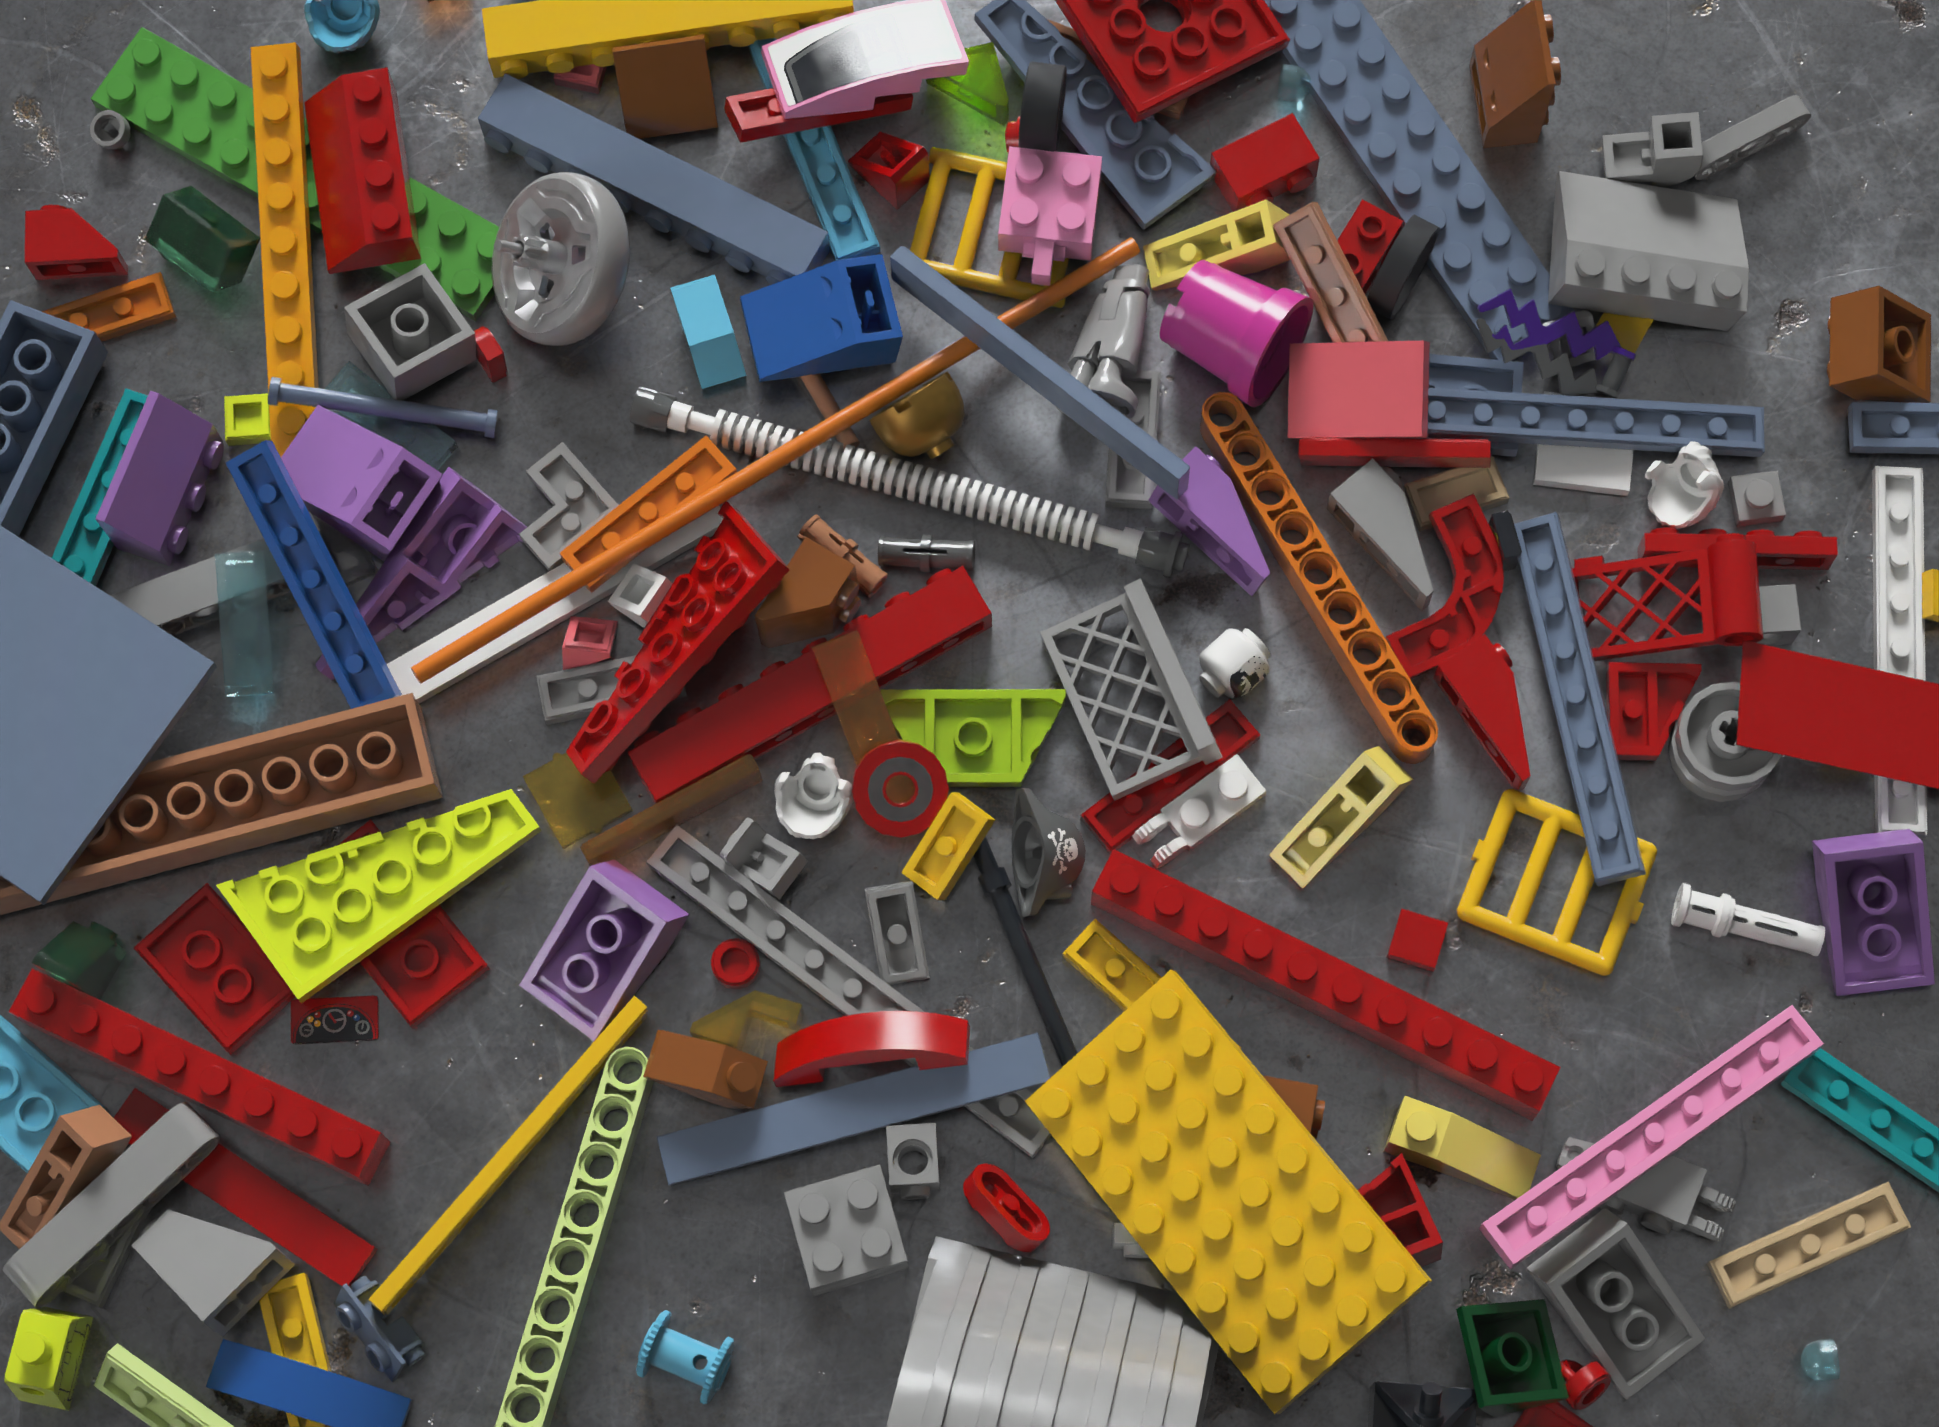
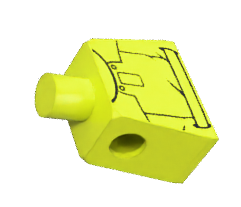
M44 1306L23 1310L4 1382L18 1400L69 1411L93 1320L92 1316Z

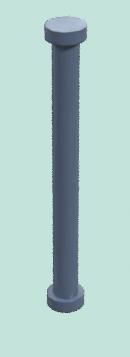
M271 377L268 405L278 406L279 402L312 407L320 405L326 409L485 432L484 437L494 438L498 410L488 409V413L286 384L281 383V378Z

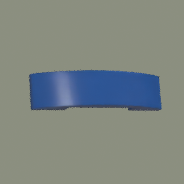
M226 1339L222 1340L206 1384V1388L329 1427H404L413 1401L399 1394L324 1369Z

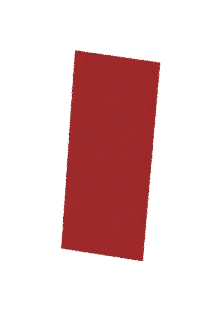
M1743 640L1736 745L1939 789V684Z

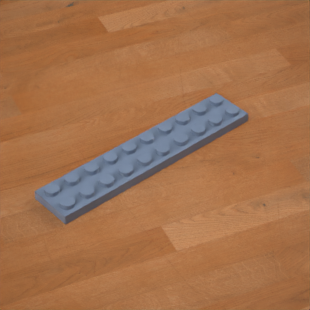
M1264 0L1290 39L1288 46L1281 51L1391 213L1403 220L1402 229L1414 214L1440 227L1437 241L1426 264L1483 348L1485 349L1476 323L1479 318H1483L1494 335L1504 324L1507 325L1513 344L1527 336L1524 324L1510 328L1504 305L1485 312L1477 311L1478 305L1507 289L1512 290L1518 309L1534 299L1541 324L1561 318L1574 311L1571 307L1548 304L1550 274L1361 0ZM1500 347L1487 353L1491 359L1503 360ZM1521 355V356H1519V357H1517V358H1515V359H1513V360H1511V361H1515V360H1517L1518 358L1522 357L1523 355Z

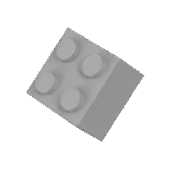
M425 263L344 307L347 335L394 400L403 401L477 360L475 332Z
M880 1164L784 1192L813 1296L909 1269Z

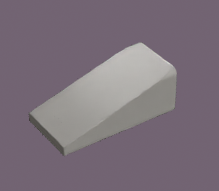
M909 880L865 888L880 978L888 985L930 978L913 882Z

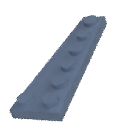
M993 0L975 13L974 21L1024 83L1028 65L1031 61L1065 65L1067 67L1061 129L1081 154L1102 156V180L1143 230L1215 178L1216 171L1175 133L1173 135L1170 134L1154 119V114L1134 124L1101 71L1086 59V54L1071 40L1064 38L1059 30L1026 0Z

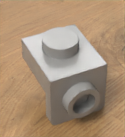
M749 817L732 833L727 844L720 852V856L725 862L778 900H780L808 862L800 852L767 834L756 821Z

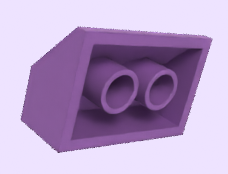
M153 391L149 392L95 519L117 549L170 566L175 553L180 554L185 547L188 538V528L186 526L192 512H197L204 502L206 495L205 481L210 469L214 470L218 467L223 456L224 445L222 438L212 423Z

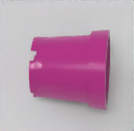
M1200 260L1188 271L1177 287V290L1183 292L1177 307L1170 303L1168 304L1160 327V339L1171 348L1179 351L1226 382L1228 391L1249 406L1257 407L1271 396L1288 373L1290 344L1304 342L1313 315V301L1310 297L1288 288H1281L1277 291L1222 268L1215 263Z

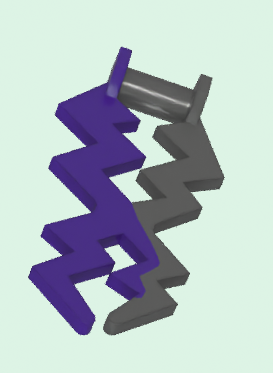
M1507 289L1477 306L1478 312H1485L1504 305L1510 328L1524 324L1527 334L1526 337L1513 344L1507 325L1504 324L1494 335L1483 318H1479L1476 323L1487 353L1500 347L1503 362L1507 363L1529 351L1532 352L1542 379L1558 375L1560 395L1598 392L1610 398H1618L1620 386L1631 362L1635 360L1636 354L1621 347L1608 321H1604L1583 334L1575 311H1571L1545 327L1541 324L1534 299L1518 309L1511 289ZM1565 335L1573 358H1576L1594 347L1595 360L1601 359L1610 352L1614 356L1600 385L1597 384L1594 368L1574 378L1567 353L1550 361L1547 344Z

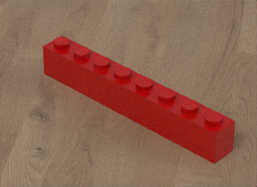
M964 566L954 571L947 568L935 573L926 581L927 586L911 595L908 591L897 594L884 605L886 609L871 617L864 614L854 618L843 627L844 632L830 640L823 637L811 642L801 651L802 655L787 664L785 661L771 664L760 673L761 678L745 687L743 684L734 685L719 695L717 703L704 710L696 707L685 712L676 720L677 725L661 734L659 731H652L639 738L634 743L635 748L628 751V755L659 812L664 811L991 628L992 612Z
M33 968L9 1010V1013L22 1023L366 1186H369L391 1143L381 1132Z

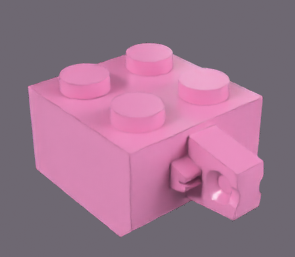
M1009 146L998 231V251L1023 253L1022 257L1033 258L1031 284L1050 286L1053 260L1064 262L1065 258L1091 261L1101 184L1102 156Z

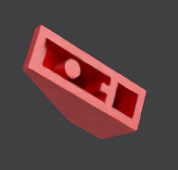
M1486 634L1438 664L1433 679L1512 788L1521 791L1525 788L1530 778V770L1514 673L1510 669L1513 663L1506 650L1499 643L1493 645Z

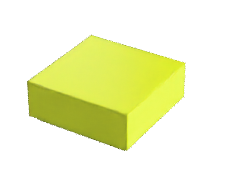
M268 393L224 396L225 441L228 446L259 444L265 440L271 441Z

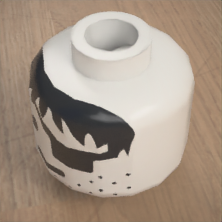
M1233 628L1227 629L1199 655V662L1203 670L1199 679L1205 688L1217 698L1225 694L1227 697L1235 700L1241 699L1268 675L1270 668L1267 659L1271 657V654L1261 639L1249 629L1245 628L1242 632Z

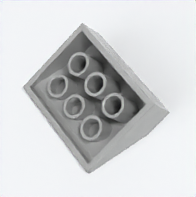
M1558 171L1555 184L1548 304L1630 317L1649 318L1656 321L1721 331H1729L1747 312L1749 265L1737 199Z

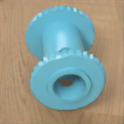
M665 1310L652 1323L644 1338L638 1355L636 1373L639 1377L643 1378L651 1366H655L703 1387L700 1403L708 1404L715 1393L721 1388L733 1358L734 1340L731 1337H727L720 1349H717L668 1328L671 1313ZM707 1359V1365L704 1369H696L698 1360Z

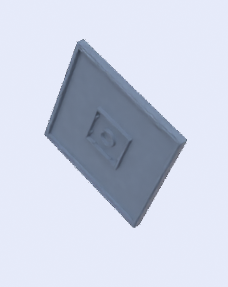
M1 525L0 876L45 905L211 677L217 666L210 659Z

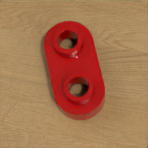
M980 1164L965 1179L963 1191L968 1203L994 1228L1009 1247L1022 1252H1032L1048 1237L1050 1224L1045 1214L1002 1169L992 1164Z

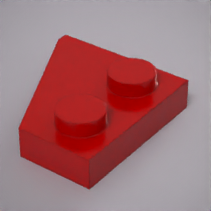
M1608 662L1606 666L1607 715L1618 760H1657L1702 671V664Z

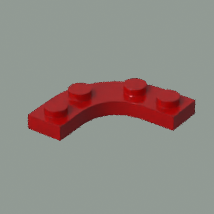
M1474 493L1432 511L1428 516L1447 554L1453 574L1451 595L1445 605L1431 616L1385 637L1410 680L1437 668L1438 664L1480 638L1488 629L1498 608L1504 584L1502 556L1495 536Z

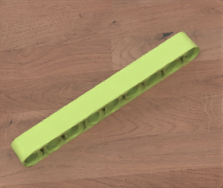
M623 1047L615 1050L605 1064L495 1427H550L654 1081L643 1077L648 1058L642 1051L634 1047ZM636 1062L642 1065V1074L636 1082L624 1084L618 1081V1071L624 1064ZM614 1109H623L628 1112V1121L621 1130L608 1131L604 1129L603 1120L608 1112ZM600 1156L612 1158L614 1166L611 1174L602 1179L590 1177L589 1166L595 1158ZM587 1203L597 1205L599 1217L594 1224L588 1227H579L575 1224L574 1216L580 1206ZM572 1251L583 1253L585 1261L581 1271L572 1276L561 1273L560 1261L564 1255ZM557 1299L568 1301L570 1312L567 1319L559 1324L548 1323L545 1318L547 1306ZM541 1348H551L555 1354V1362L552 1368L544 1373L533 1372L530 1366L533 1353ZM528 1396L536 1397L540 1403L538 1416L533 1421L527 1423L519 1422L515 1414L518 1402Z

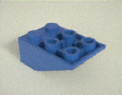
M882 254L836 260L740 296V303L759 382L896 363L903 334Z

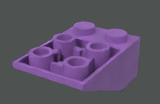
M317 405L281 457L307 510L383 561L387 559L443 475L405 448L320 405Z

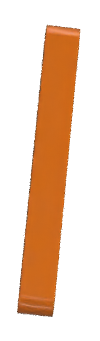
M1229 392L1212 394L1205 400L1202 406L1200 421L1202 438L1214 458L1223 467L1224 473L1231 478L1240 501L1392 753L1398 760L1406 764L1423 762L1430 756L1438 737V727L1435 719L1242 402ZM1223 413L1229 415L1234 422L1222 427L1215 425L1210 418L1215 414ZM1240 452H1249L1257 458V462L1245 466L1237 463L1233 456ZM1263 491H1273L1277 493L1281 501L1274 505H1266L1258 499L1257 495ZM1287 530H1296L1304 536L1305 540L1300 544H1289L1282 539L1281 534ZM1312 569H1319L1327 574L1329 580L1323 584H1314L1309 582L1305 577V573ZM1334 609H1344L1352 615L1353 621L1348 624H1338L1330 618L1329 612ZM1361 648L1369 649L1376 655L1377 661L1370 665L1361 664L1354 658L1353 652ZM1385 688L1393 689L1400 694L1402 701L1396 705H1387L1379 699L1377 693ZM1407 729H1417L1425 735L1427 742L1420 746H1412L1403 739L1402 732Z

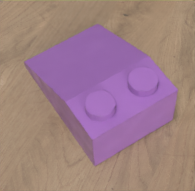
M1910 829L1813 840L1816 889L1822 923L1825 927V941L1835 995L1842 996L1935 984L1923 841Z
M615 859L591 865L519 986L595 1041L626 1006L666 955L690 914Z

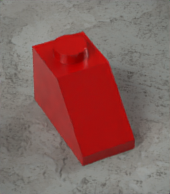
M45 205L40 210L25 211L24 263L36 280L128 275V265L119 250L72 208H66L61 205Z

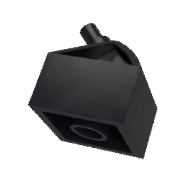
M1374 1381L1370 1386L1368 1427H1476L1477 1397L1475 1389L1440 1386L1435 1382H1426L1422 1385Z

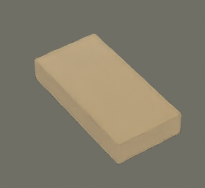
M1491 456L1490 468H1453L1406 483L1403 487L1419 532L1433 528L1428 517L1432 511L1473 493L1482 511L1508 504L1509 495L1493 456Z

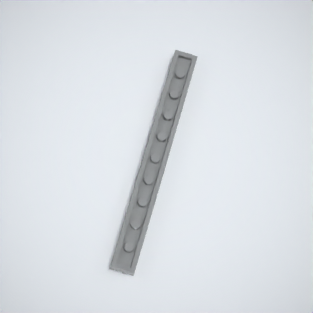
M676 825L647 860L648 867L744 940L751 943L756 949L844 1016L880 1011L924 1012L680 826ZM915 1058L902 1059L912 1067L917 1066ZM1027 1089L964 1106L1031 1158H1034L1051 1136L1049 1131L1025 1103V1100L1033 1094Z

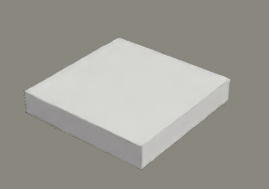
M1546 391L1543 393L1547 395H1560V393ZM1537 444L1533 485L1628 496L1634 450Z

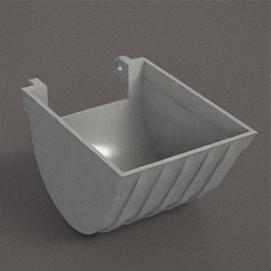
M936 1236L927 1259L907 1348L886 1427H1202L1219 1344L1177 1292Z

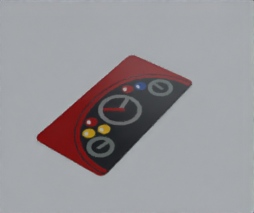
M375 995L311 998L303 1003L298 999L291 1001V1043L362 1041L376 1040L378 1038V997Z

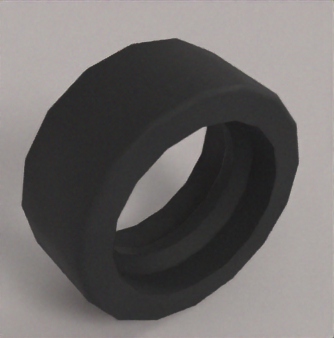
M1034 61L1029 63L1020 116V148L1057 151L1066 92L1067 67L1065 65Z

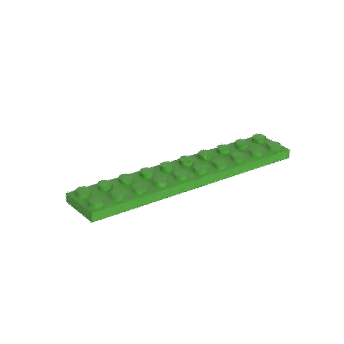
M141 27L91 97L94 106L102 111L112 110L117 112L128 121L130 127L258 198L253 89ZM304 118L310 228L323 235L307 119ZM409 177L421 259L378 267L398 278L425 263L460 313L476 322L494 296L492 255L499 227Z

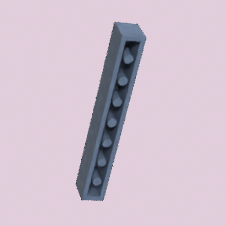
M506 73L478 117L484 140L495 150L502 153H508L511 150L523 156L526 163L532 168L543 173H548L549 170L555 173L572 172L597 180L613 194L624 213H627L630 209L644 216L645 221L653 228L665 233L670 229L684 236L685 241L699 251L707 253L709 250L725 256V260L739 271L747 273L751 269L765 276L766 281L770 285L820 267L830 252L827 231Z

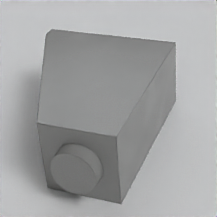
M168 1209L159 1218L148 1223L143 1229L141 1236L131 1245L198 1318L221 1337L295 1265L269 1241Z

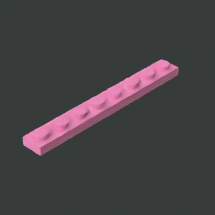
M1789 1006L1483 1222L1479 1230L1509 1269H1512L1817 1052L1824 1043L1794 1006Z

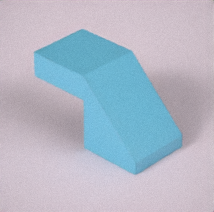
M715 274L671 287L670 290L701 388H708L747 376Z

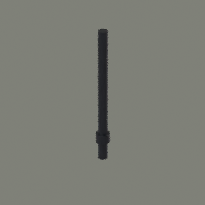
M985 836L973 855L981 873L978 881L985 897H991L1063 1067L1078 1052L1008 890L1012 884L1004 867L998 866Z

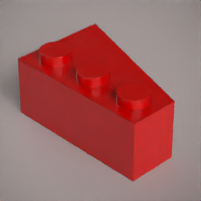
M1401 1153L1390 1162L1388 1168L1369 1184L1365 1183L1358 1189V1192L1421 1267L1441 1260L1443 1241L1407 1162Z

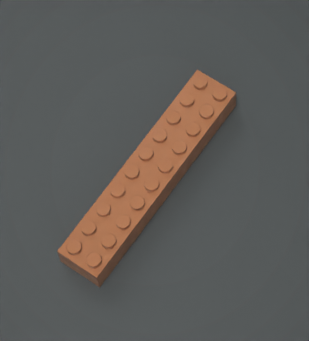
M413 693L148 762L46 903L443 798L419 703ZM0 876V915L41 905L40 902Z

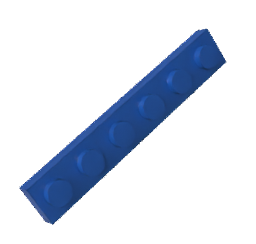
M265 440L227 461L226 465L350 708L353 709L401 696L400 689L273 441Z

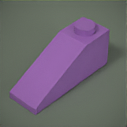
M1195 446L1182 459L1190 466L1188 490L1176 500L1157 485L1148 500L1250 596H1253L1269 576V568L1231 478L1224 473L1223 467L1214 457L1205 455Z

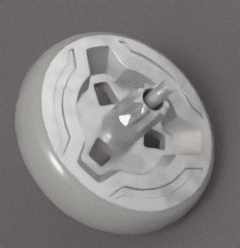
M559 172L542 176L533 181L517 195L507 209L494 243L492 283L501 313L508 324L523 337L530 341L550 346L576 343L595 332L613 311L626 281L630 257V240L626 219L613 194L597 180L588 176L572 172ZM550 226L555 233L552 240H550L549 234ZM551 279L554 281V285L548 294L546 288L548 280Z

